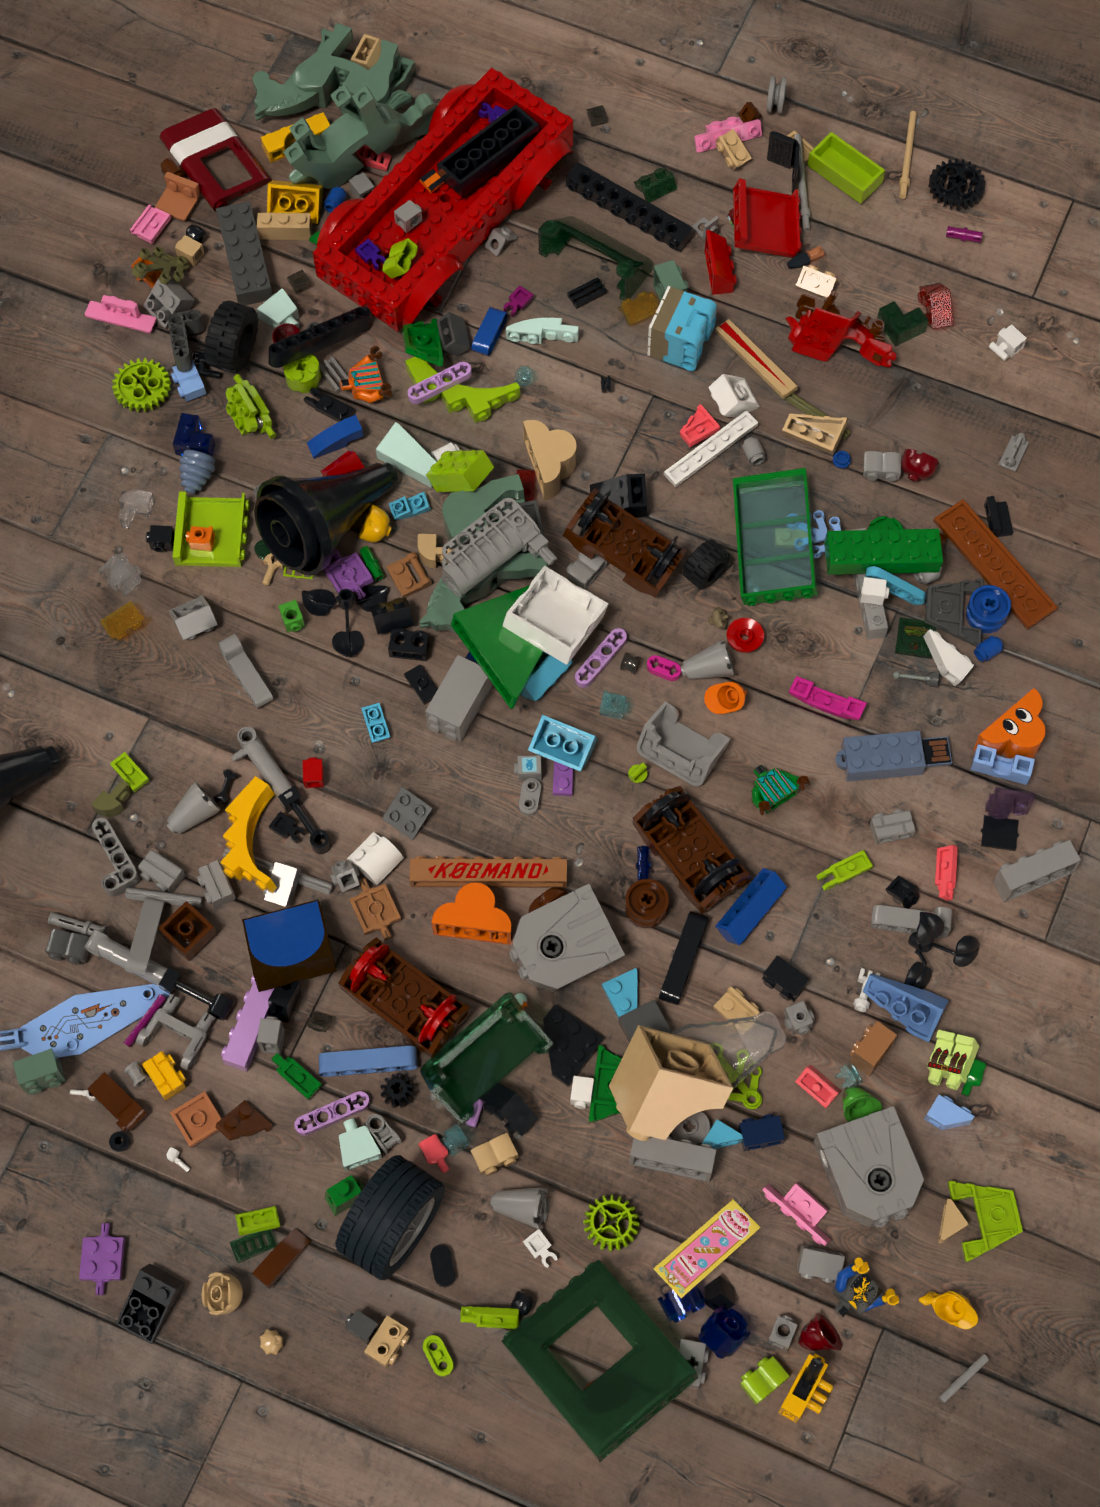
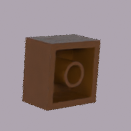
M187 901L158 927L161 936L187 961L195 956L217 934L214 926Z

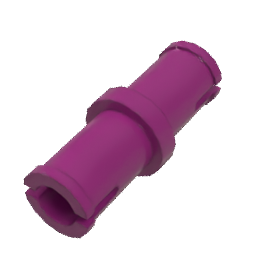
M948 226L946 237L961 239L963 242L967 240L981 243L983 232L967 230L968 228L966 227L961 229Z

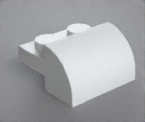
M373 832L347 860L349 859L351 865H356L357 869L367 879L378 885L404 857L384 836L380 837Z

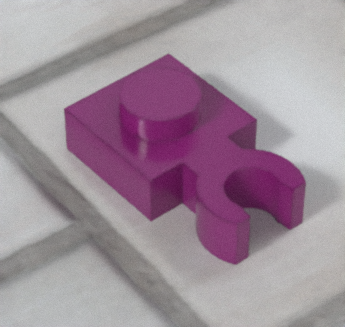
M519 285L509 296V302L503 307L504 312L508 309H513L511 316L514 317L517 314L518 308L523 310L532 301L533 294Z

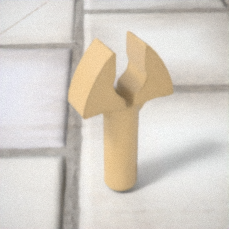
M271 553L263 560L264 564L268 565L262 582L266 586L270 585L275 569H283L284 567L278 560L272 563L274 556Z

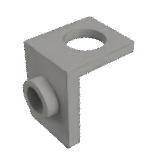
M716 216L710 221L703 217L692 225L693 230L705 241L706 230L714 233L718 232L719 217ZM701 224H705L703 231H700L698 228Z
M506 226L495 228L492 230L485 247L494 255L499 256L505 242L516 240L518 235ZM493 239H496L499 243L497 249H494L491 245Z

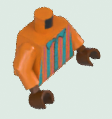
M373 346L370 349L371 355L368 354L349 369L348 379L340 380L341 390H351L354 399L373 403L383 399L384 395L386 397L392 395L391 385L389 383L383 384L377 361H374V358L381 359L383 356L378 346Z

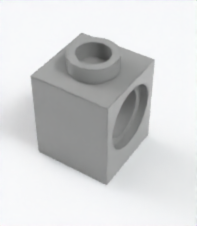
M411 200L407 201L394 211L395 223L406 233L423 221L421 207L418 204H414Z
M778 1316L767 1343L787 1351L798 1324H795L794 1319L788 1316ZM786 1327L789 1335L786 1337L780 1336L777 1331L778 1328Z

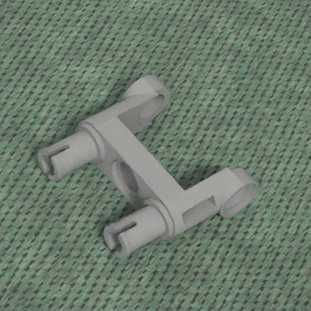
M169 994L163 1007L156 1011L148 1026L140 1031L136 1043L145 1047L148 1042L152 1041L160 1026H164L191 1041L182 1055L183 1059L180 1065L181 1068L189 1071L196 1061L197 1052L207 1038L206 1032L215 1018L204 1012L196 1027L189 1026L172 1016L181 1000L176 996L173 997V994Z

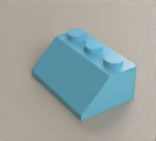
M544 652L521 695L533 701L540 699L544 692L555 684L556 679L568 670L573 661L571 660L566 665Z
M542 715L528 751L581 772L589 760L598 738Z

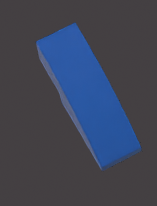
M354 415L325 429L308 441L307 445L313 459L347 447L348 442L363 437V430L357 416Z

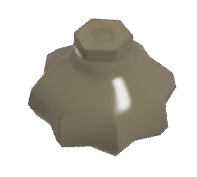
M716 607L712 616L708 617V622L710 625L724 630L728 625L727 618L729 616L728 614L726 615L724 609Z

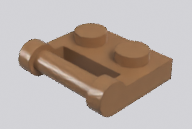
M412 552L405 558L386 566V570L402 598L432 585L430 577H427L417 560L416 552ZM412 564L421 580L419 583H416L407 565Z

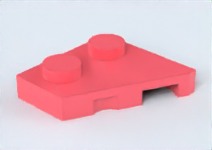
M700 404L697 407L696 413L690 416L688 423L680 430V436L689 447H692L720 430V425Z

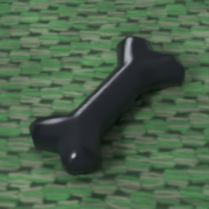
M229 769L223 771L225 780L221 792L213 796L215 801H221L223 805L229 803L228 792L231 783L239 778L237 773H231Z

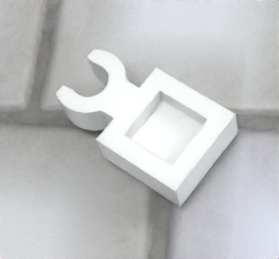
M537 1229L522 1241L534 1258H537L539 1255L542 1257L541 1262L546 1268L549 1267L546 1263L548 1256L553 1257L555 1261L558 1260L554 1253L547 1250L552 1245L540 1229Z

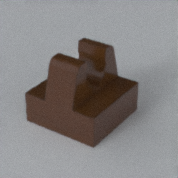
M746 102L738 114L743 123L757 119L760 120L762 117L752 102Z

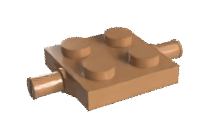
M363 878V882L359 880L362 892L349 900L364 934L368 935L374 931H381L384 940L392 938L388 927L400 921L401 917L386 884L370 888L366 878Z

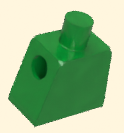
M350 1175L328 1188L325 1200L333 1214L337 1216L352 1207L364 1186L359 1178Z

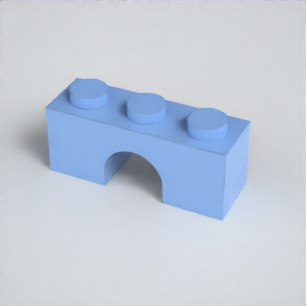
M977 745L970 770L1027 785L1032 774L1035 759L1017 754L1014 758H1004L996 754L997 749Z

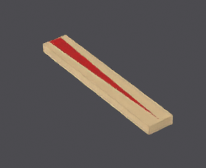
M729 319L715 328V332L783 399L797 390V385Z

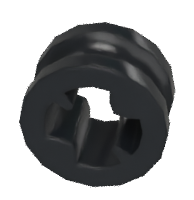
M610 375L606 378L601 376L602 392L605 390L611 392Z

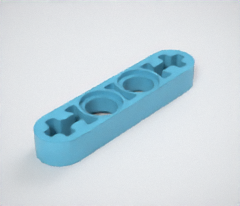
M871 566L867 568L865 577L887 580L886 587H889L890 593L914 605H923L925 603L926 593L923 590L879 567Z

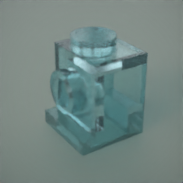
M604 691L600 705V715L622 719L623 713L627 714L629 702H626V696Z
M458 1124L443 1132L444 1138L441 1140L452 1157L469 1146L468 1139Z

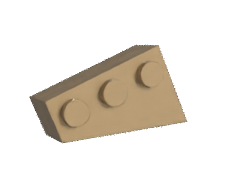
M789 414L782 431L785 436L834 455L847 427L848 418Z

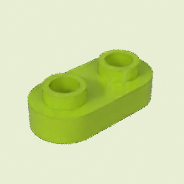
M436 1335L428 1336L423 1342V1351L434 1373L440 1377H446L453 1371V1361L442 1339ZM431 1344H437L438 1347L435 1351L430 1350ZM443 1362L447 1364L445 1370L439 1368V1365Z

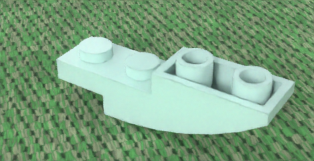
M535 318L517 322L506 327V340L513 342L521 341L530 344H541L542 338L578 342L579 327L562 325V318Z

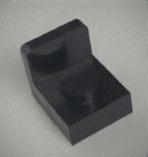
M899 875L886 888L887 893L901 901L903 907L907 909L916 904L920 897L916 886Z

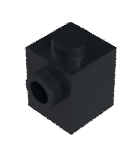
M150 525V532L146 534V542L149 543L151 550L156 552L173 551L175 536L173 526Z

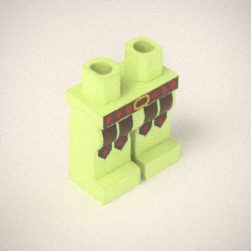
M938 1030L936 1035L937 1042L927 1064V1068L930 1071L928 1081L930 1084L938 1086L942 1078H947L946 1086L950 1089L958 1090L961 1082L966 1083L967 1075L970 1072L979 1045L975 1038L959 1034L956 1036L955 1033Z

